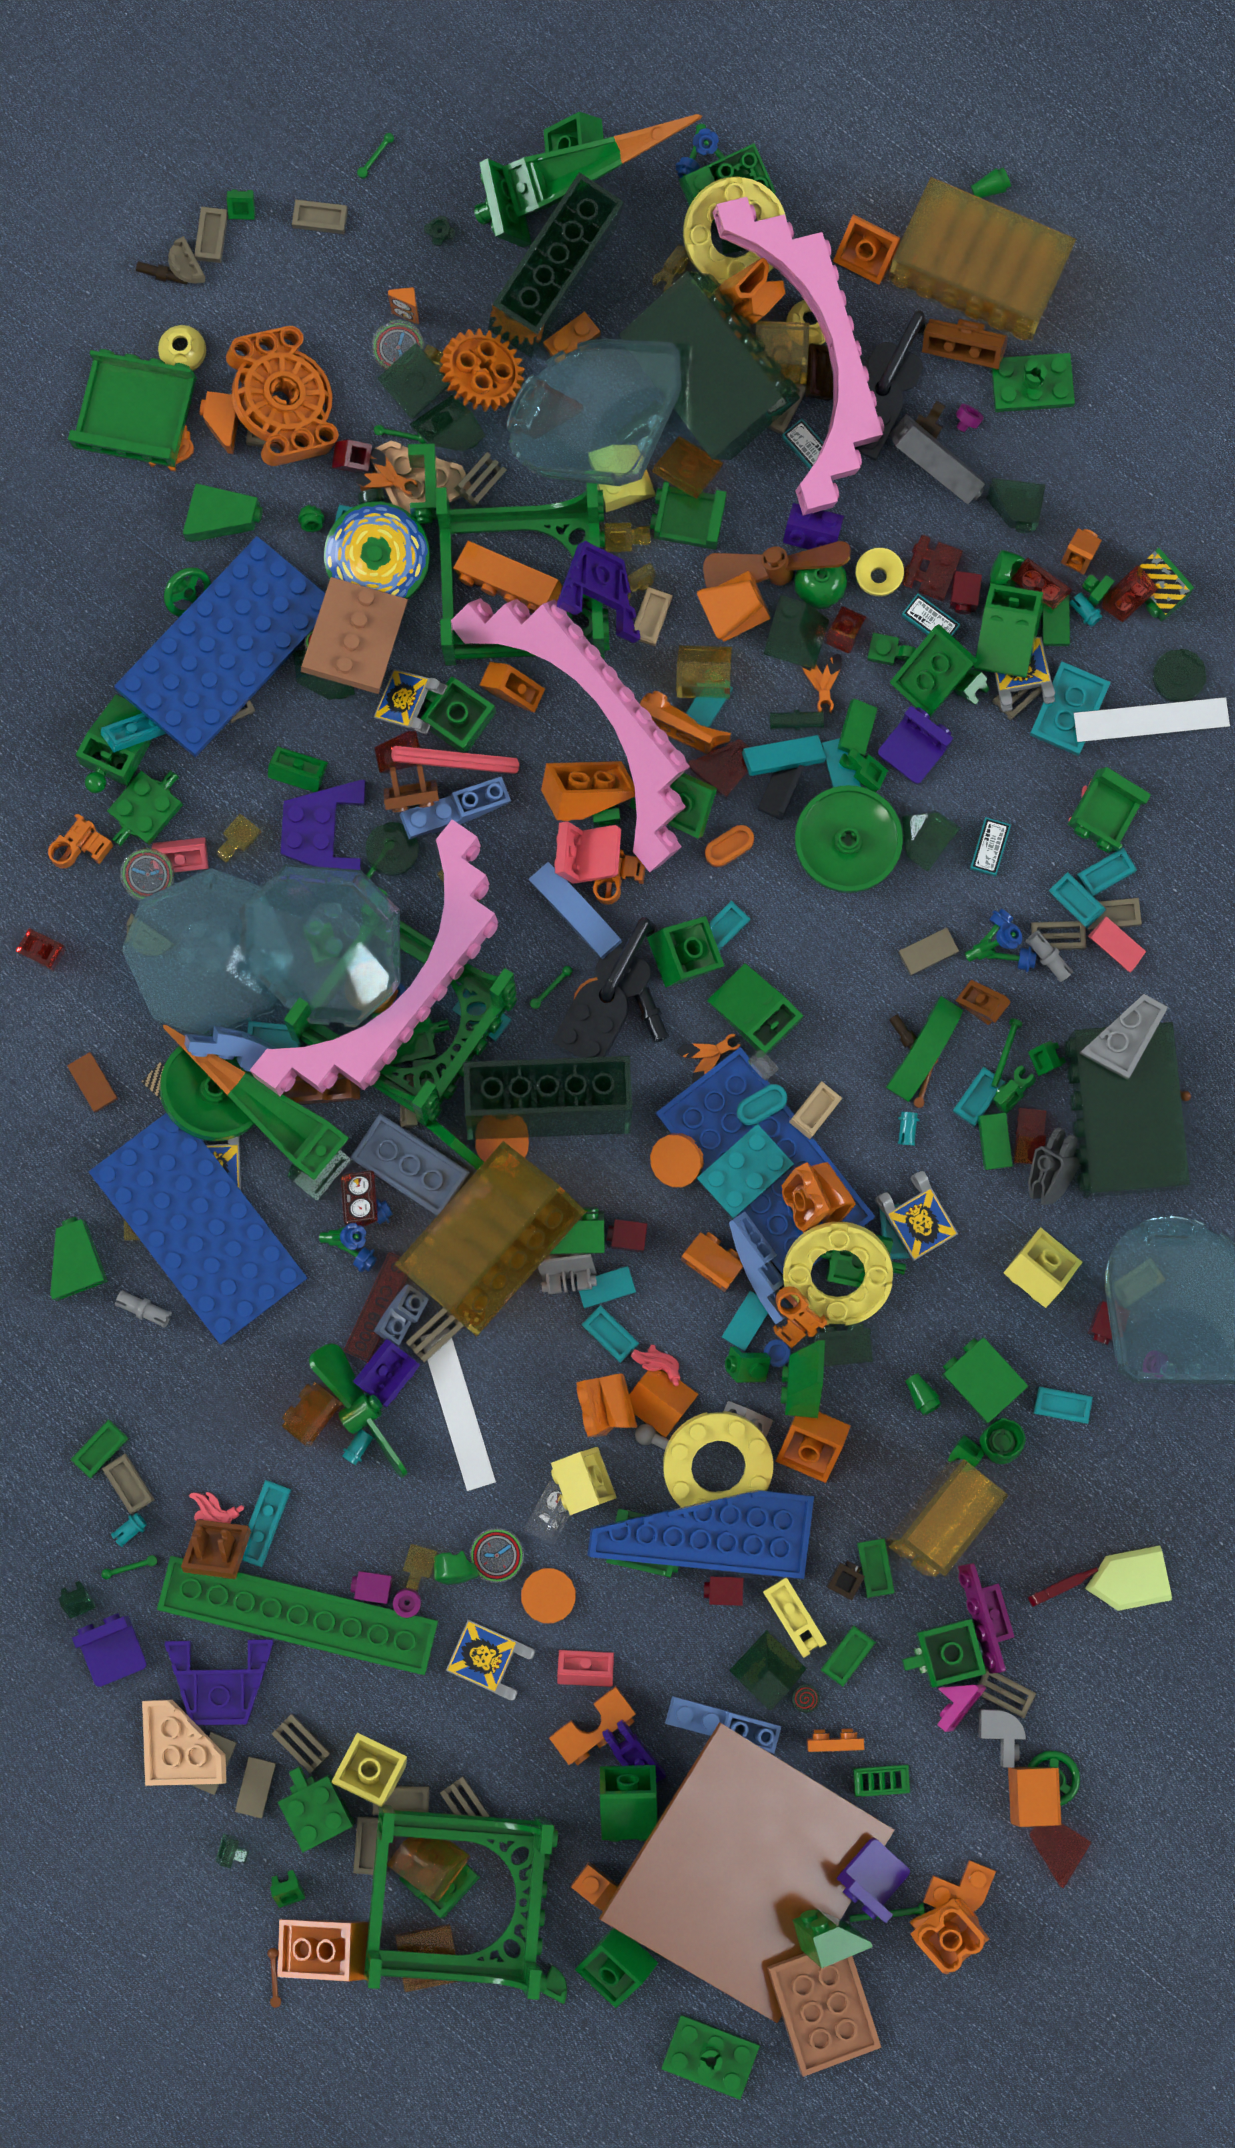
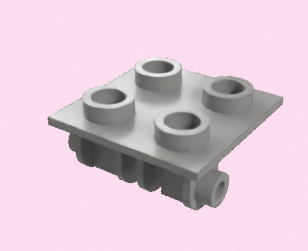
M574 1253L570 1257L562 1258L546 1256L543 1260L536 1261L543 1280L541 1282L542 1292H548V1295L562 1293L561 1279H563L565 1293L568 1292L567 1278H571L573 1292L576 1291L575 1277H577L578 1291L591 1290L593 1286H597V1273L591 1254Z

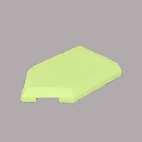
M1160 1545L1105 1556L1098 1568V1572L1094 1574L1085 1587L1087 1591L1117 1611L1172 1600Z

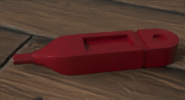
M1095 1567L1088 1571L1073 1574L1027 1598L1032 1607L1081 1584L1089 1576L1098 1572V1569Z

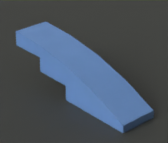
M549 862L528 879L548 900L549 904L567 921L569 926L602 959L622 943L620 937L566 879L555 873V868Z
M743 1212L729 1222L735 1247L745 1273L760 1302L774 1323L777 1324L786 1318V1316L779 1312L775 1300L776 1294L780 1290L779 1288L784 1285L782 1276L770 1261L777 1254L746 1212ZM785 1297L781 1300L782 1307L793 1308Z

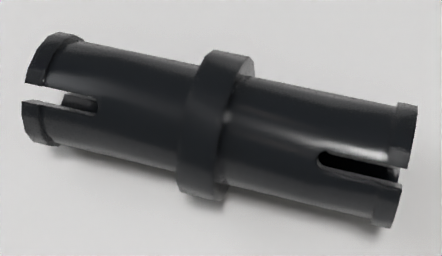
M645 987L641 994L634 997L642 1013L640 1016L642 1022H646L653 1043H658L667 1039L669 1034L660 1017L662 1014L660 1008L656 1007L649 987Z

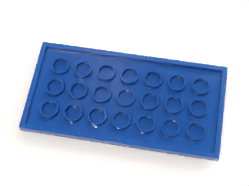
M256 536L114 685V688L191 755L196 757L307 639L308 635L314 630L325 593Z
M739 1047L655 1114L670 1133H683L696 1141L695 1144L698 1148H701L703 1153L704 1166L701 1172L703 1173L756 1126H747L739 1121L737 1117L739 1103L771 1084L744 1050ZM787 1105L779 1112L758 1123V1125L794 1165L740 1213L746 1212L775 1251L777 1256L771 1262L782 1276L786 1255L795 1240L803 1234V1231L796 1227L793 1219V1210L785 1203L782 1195L781 1185L795 1168L807 1162L811 1166L828 1162L856 1203L842 1222L854 1223L863 1227L875 1218V1215L813 1137L807 1138L789 1123L794 1113ZM818 1257L813 1266L823 1258Z
M167 1113L88 1171L220 1345L308 1279L203 1140L181 1130Z

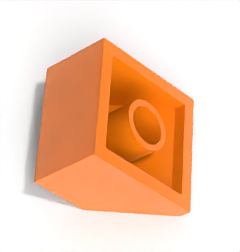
M700 1232L682 1255L681 1261L723 1292H726L743 1268L740 1257L733 1249L730 1248L726 1251L719 1246L721 1241L713 1234L708 1232L704 1235Z
M820 1412L818 1413V1418L794 1416L775 1462L826 1483L844 1446L851 1425Z

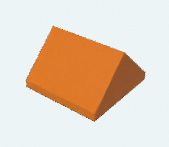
M853 214L833 262L880 285L898 252L900 237Z
M648 1370L629 1394L634 1414L646 1424L651 1425L665 1438L699 1395L681 1380H679L678 1386H674L664 1370Z
M1008 1767L1011 1824L1018 1827L1061 1825L1059 1768Z

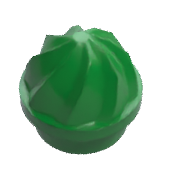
M315 505L303 507L298 516V522L302 530L306 532L319 531L325 521L321 509Z

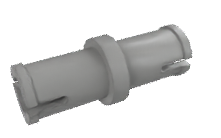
M1039 930L1026 939V943L1040 957L1039 961L1041 964L1047 965L1060 982L1067 979L1073 973V970L1060 957V951L1056 947H1052Z
M121 1290L115 1302L116 1307L136 1314V1318L140 1320L145 1318L163 1328L167 1326L172 1315L171 1311L151 1304V1300L147 1298L142 1300L124 1290Z

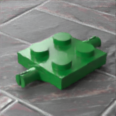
M170 770L165 778L159 782L151 779L143 771H140L107 810L111 816L118 820L122 827L112 840L121 847L131 834L150 845L183 806L169 790L179 777Z
M381 1013L372 1014V1018L374 1019ZM427 1017L425 1021L419 1022L413 1029L414 1033L407 1043L401 1044L397 1049L396 1057L388 1065L394 1066L412 1062L413 1060L437 1056L434 1046V1033L450 1031L448 1019L432 1023L429 1017Z
M876 1235L886 1246L890 1254L893 1239ZM830 1250L819 1256L829 1259V1267L826 1274L827 1281L858 1288L863 1283L865 1276L864 1265L855 1254L846 1250ZM892 1261L893 1273L904 1275L906 1264Z

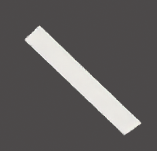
M1226 697L1074 713L1077 742L1230 726Z
M449 1328L444 1329L424 1348L425 1353L450 1331ZM430 1334L421 1336V1341H424ZM451 1338L427 1361L467 1491L495 1483L496 1481Z

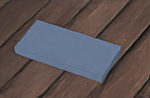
M380 1113L350 1157L351 1160L439 1218H441L470 1174L469 1171Z

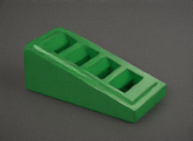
M908 1764L853 1767L854 1796L910 1793ZM895 1771H901V1787H896ZM884 1772H890V1788H885ZM873 1773H879V1788L874 1789ZM862 1774H868L869 1789H863Z

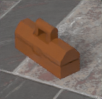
M929 319L924 331L922 352L999 369L1004 357L1008 335L985 331V324L959 319L957 324Z

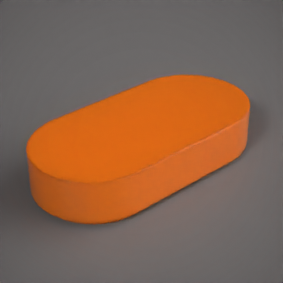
M737 825L712 840L705 849L706 861L713 867H723L749 851L754 843L752 830L747 826Z

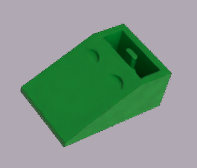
M755 143L678 180L689 206L698 193L706 186L727 177L752 179L765 185L773 193H776Z
M990 583L976 653L978 661L975 663L974 669L1027 678L1043 611V592Z
M746 963L707 1000L763 1058L803 1019V1015L780 992Z

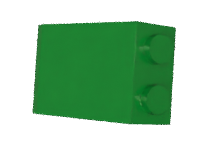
M656 1765L600 1766L602 1840L612 1842L627 1839L647 1841L657 1824Z

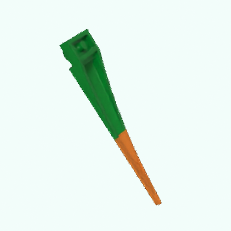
M695 114L637 131L523 157L503 166L502 170L516 217L524 218L542 209H548L700 120L702 115Z
M163 1025L166 1032L296 1167L314 1181L348 1141L349 1138L324 1118L283 1094L281 1096L277 1095L260 1081L218 1057L216 1054H207L206 1057L192 1055L184 1044L185 1036L171 1027Z

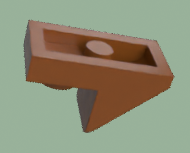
M970 980L955 1000L987 1025H990L991 1022L996 1023L1011 1003L1005 995L973 980Z

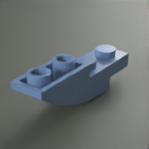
M498 777L453 792L451 796L435 801L433 806L424 808L418 806L400 813V818L410 840L428 833L435 834L441 832L451 820L458 824L473 820L510 803L511 799L502 777Z
M214 1026L213 1036L186 1034L184 1043L188 1052L198 1057L216 1054L223 1059H234V1056H237L236 1060L240 1067L251 1072L250 1069L266 1049H277L254 1035L219 1026Z
M672 1696L665 1721L666 1724L711 1736L720 1722L764 1750L775 1753L782 1726Z

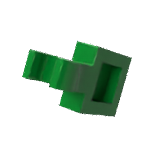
M873 633L867 661L893 666L895 659L907 661L916 648L906 645L898 646L899 638Z
M854 748L850 749L848 755L842 754L839 760L840 765L844 768L855 770L854 778L867 789L874 792L880 789L888 772L872 756L868 754L863 758Z
M1022 1065L1014 1071V1081L1011 1079L1007 1084L999 1087L993 1098L997 1108L1001 1112H1006V1114L1024 1097L1023 1092L1036 1081L1033 1074H1030L1026 1079H1021V1076L1026 1072Z

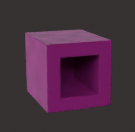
M358 1571V1576H353L351 1583V1592L355 1593L354 1599L388 1604L393 1576Z

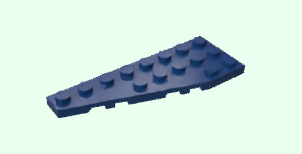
M755 1490L593 1527L590 1530L587 1556L804 1579L814 1496Z

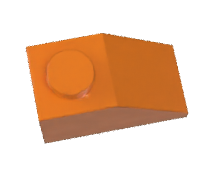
M207 391L206 400L202 399L200 415L203 416L207 427L226 452L233 454L239 418L234 410L232 394Z
M1078 528L1066 549L1061 564L1084 575L1102 540L1097 538L1098 535L1093 531Z
M489 662L479 686L497 698L534 713L545 691V688L511 665Z
M588 1862L573 1881L571 1888L592 1905L604 1911L619 1885L592 1863Z

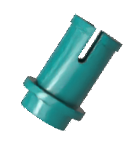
M1083 592L1077 594L1074 597L1075 600L1072 599L1069 602L1084 619L1083 623L1085 625L1088 624L1092 627L1103 617L1100 614L1101 610L1099 608L1096 609L1084 596Z
M901 1112V1117H898V1120H901L898 1144L915 1146L916 1124L920 1122V1119H917L918 1113Z
M361 1429L348 1448L343 1449L344 1454L342 1457L354 1465L358 1461L361 1462V1456L374 1437Z
M139 1513L130 1514L128 1516L129 1520L115 1532L111 1533L113 1539L117 1538L115 1542L119 1546L123 1547L138 1532L143 1533L145 1531L144 1528L147 1526V1523Z

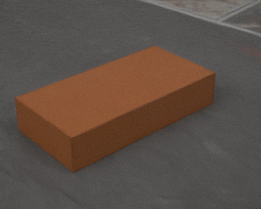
M91 1052L67 1065L95 1113L118 1100L117 1095Z

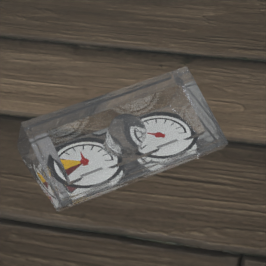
M549 1481L524 1528L527 1532L552 1545L556 1542L570 1515L561 1502L562 1492L559 1485Z

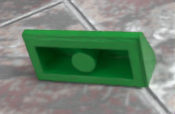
M277 746L268 766V778L311 792H318L328 762Z

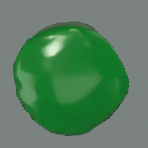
M1006 550L999 551L992 565L990 583L1015 587V579L1018 577L1021 564L1025 559Z
M1005 1418L992 1423L979 1438L982 1451L990 1461L996 1464L1012 1462L1021 1454L1026 1442L1022 1427L1015 1421Z
M460 1551L457 1555L449 1552L437 1554L434 1557V1579L437 1582L445 1585H454L479 1577V1571L475 1563H470L463 1551Z

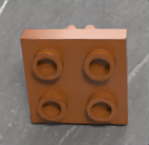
M417 764L419 782L399 786L396 768L391 767L390 773L393 787L384 789L385 809H392V812H402L412 805H418L420 808L433 806L435 801H439L437 780L425 781L423 766Z
M197 1519L181 1565L183 1572L236 1579L251 1534L249 1526Z

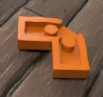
M969 1860L959 1886L933 1875L923 1902L938 1908L947 1904L953 1898L955 1900L961 1898L974 1912L983 1904L996 1871Z

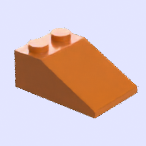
M622 761L546 763L541 791L556 820H582L635 797L634 783Z
M279 1919L277 1977L334 1981L365 1980L364 1969L368 1922Z

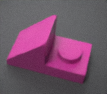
M980 1684L938 1688L953 1702V1705L949 1703L940 1713L942 1719L937 1725L945 1732L954 1731L985 1691L986 1687Z

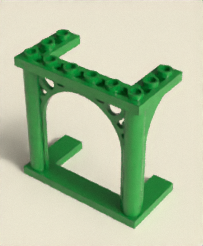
M586 481L587 487L585 492L567 501L547 505L450 509L446 487L436 488V514L440 529L443 619H440L441 647L446 666L456 665V660L536 656L525 650L500 644H465L458 635H455L451 621L455 617L452 534L535 531L556 539L568 550L573 558L578 544H570L569 536L575 530H583L586 535L582 542L587 541L599 548L605 547V531H599V522H604L603 490L597 489V481ZM564 526H568L564 534L557 533L556 528L564 529ZM583 594L582 600L587 599L589 601L586 604L592 613L582 608V612L578 613L584 615L589 621V626L582 629L590 644L594 645L599 650L601 657L605 659L604 651H610L608 609H603L601 602ZM567 612V615L572 620L573 614Z
M377 887L362 907L366 921L365 926L309 1004L299 997L284 1018L289 1034L296 1043L301 1045L305 1042L310 1046L341 1037L319 1023L318 1020L378 935L421 963L425 964L428 960L435 942L393 916L387 893L381 888ZM466 963L461 976L457 980L453 979L450 983L458 997L461 1009L459 1030L451 1046L440 1057L422 1066L400 1068L385 1064L380 1071L378 1080L372 1086L413 1112L417 1121L424 1126H427L429 1121L434 1122L441 1113L442 1108H440L442 1102L445 1098L449 1100L457 1089L455 1084L460 1076L464 1078L472 1067L470 1062L473 1057L481 1055L488 1042L485 1040L489 1034L497 1032L503 1021L500 1018L506 1010L510 1012L518 1000L516 998L517 991L514 973L506 968L503 969L499 976H495ZM465 990H468L470 995H472V992L477 994L467 999L463 997ZM479 1002L486 1006V1011L481 1015L473 1016L467 1013L468 1006L473 1003ZM468 1022H479L472 1026V1031L466 1029ZM454 1046H461L460 1051H454ZM443 1064L446 1066V1070L442 1069V1077L440 1078L436 1069L439 1065ZM424 1072L431 1073L434 1077V1084L427 1080L422 1087L420 1085L421 1074ZM409 1074H411V1075L414 1076V1077H413L414 1087H412L411 1085H409V1084L411 1083V1081H408V1080H405V1079H404L405 1076H407V1075H409Z
M391 1805L379 1806L364 1977L368 1988L380 1989L381 1976L476 1982L522 1989L527 1999L539 2000L540 1992L545 1991L546 1975H543V1971L536 1963V1956L542 1953V1938H538L539 1926L543 1927L545 1920V1910L541 1909V1898H546L547 1881H543L544 1870L549 1869L552 1847H557L558 1830H555L554 1825L546 1817L534 1816V1820L403 1811L393 1810ZM393 1836L468 1841L481 1844L494 1851L509 1868L516 1891L513 1916L503 1934L488 1947L464 1955L379 1949L389 1842L393 1843ZM507 1841H514L506 1851L500 1849V1842L508 1845ZM517 1848H528L529 1855L524 1862L520 1864L512 1863L511 1855ZM530 1865V1868L525 1872V1876H528V1878L521 1880L519 1878V1871ZM524 1898L527 1900L525 1906L519 1905L520 1899ZM521 1912H526V1918L521 1914ZM518 1924L524 1927L523 1929L520 1928L524 1941L521 1937L514 1934L515 1926ZM512 1939L519 1944L521 1950L519 1956L510 1957L505 1953L503 1945L506 1940ZM497 1950L503 1961H497L498 1957L490 1959L491 1952Z

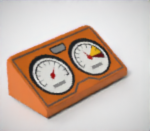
M414 288L389 290L388 297L392 314L419 324Z

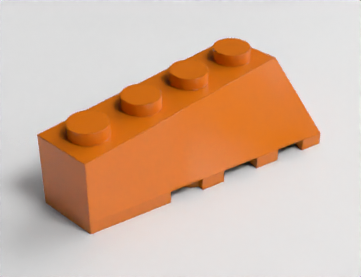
M467 541L453 567L459 576V581L470 587L473 584L480 586L481 590L490 596L498 594L503 596L506 602L518 599L527 606L532 614L544 603L554 599L557 602L563 587L561 582L554 577L470 541Z

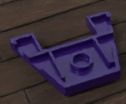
M587 541L578 544L557 601V607L576 615L582 612V598L584 594L616 610L617 636L631 643H635L641 638L640 631H635L633 623L636 613L635 608L630 606L627 594L631 593L624 560Z
M358 780L285 800L283 804L280 854L310 867L326 871L336 877L339 876L352 883L359 884L361 858L334 857L337 804L365 806L366 781Z
M274 1639L248 1640V1669L216 1670L191 1669V1641H165V1648L169 1654L171 1666L176 1676L187 1714L196 1725L248 1724Z

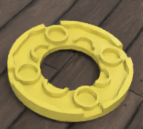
M727 177L709 184L694 198L686 213L683 238L687 254L699 272L720 284L761 258L751 251L743 256L733 258L726 257L716 250L712 244L710 231L711 223L714 220L713 211L716 205L747 197L749 205L752 204L755 208L757 221L785 214L776 195L765 185L752 179ZM769 264L770 272L773 269V266Z
M849 1222L820 1224L800 1235L790 1247L783 1267L784 1287L791 1286L799 1289L802 1295L807 1298L808 1307L819 1317L823 1314L825 1315L827 1326L829 1324L853 1325L871 1317L886 1302L893 1280L891 1257L883 1242L873 1232L860 1225ZM846 1250L859 1257L864 1265L865 1276L863 1283L856 1291L847 1296L834 1297L826 1295L817 1289L812 1282V1266L817 1258L827 1251ZM791 1295L797 1302H799L798 1296Z
M726 1411L708 1414L706 1412L687 1420L670 1438L663 1457L664 1479L671 1496L680 1507L755 1490L767 1491L773 1474V1456L764 1434L747 1418ZM714 1441L729 1442L736 1446L743 1454L745 1461L744 1474L739 1483L730 1490L708 1491L700 1487L693 1478L691 1470L693 1458L697 1451L707 1443Z

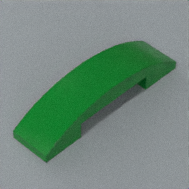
M942 996L938 998L927 1017V1022L902 1064L897 1067L885 1087L886 1089L907 1102L911 1100L943 1051L962 1015L963 1009Z

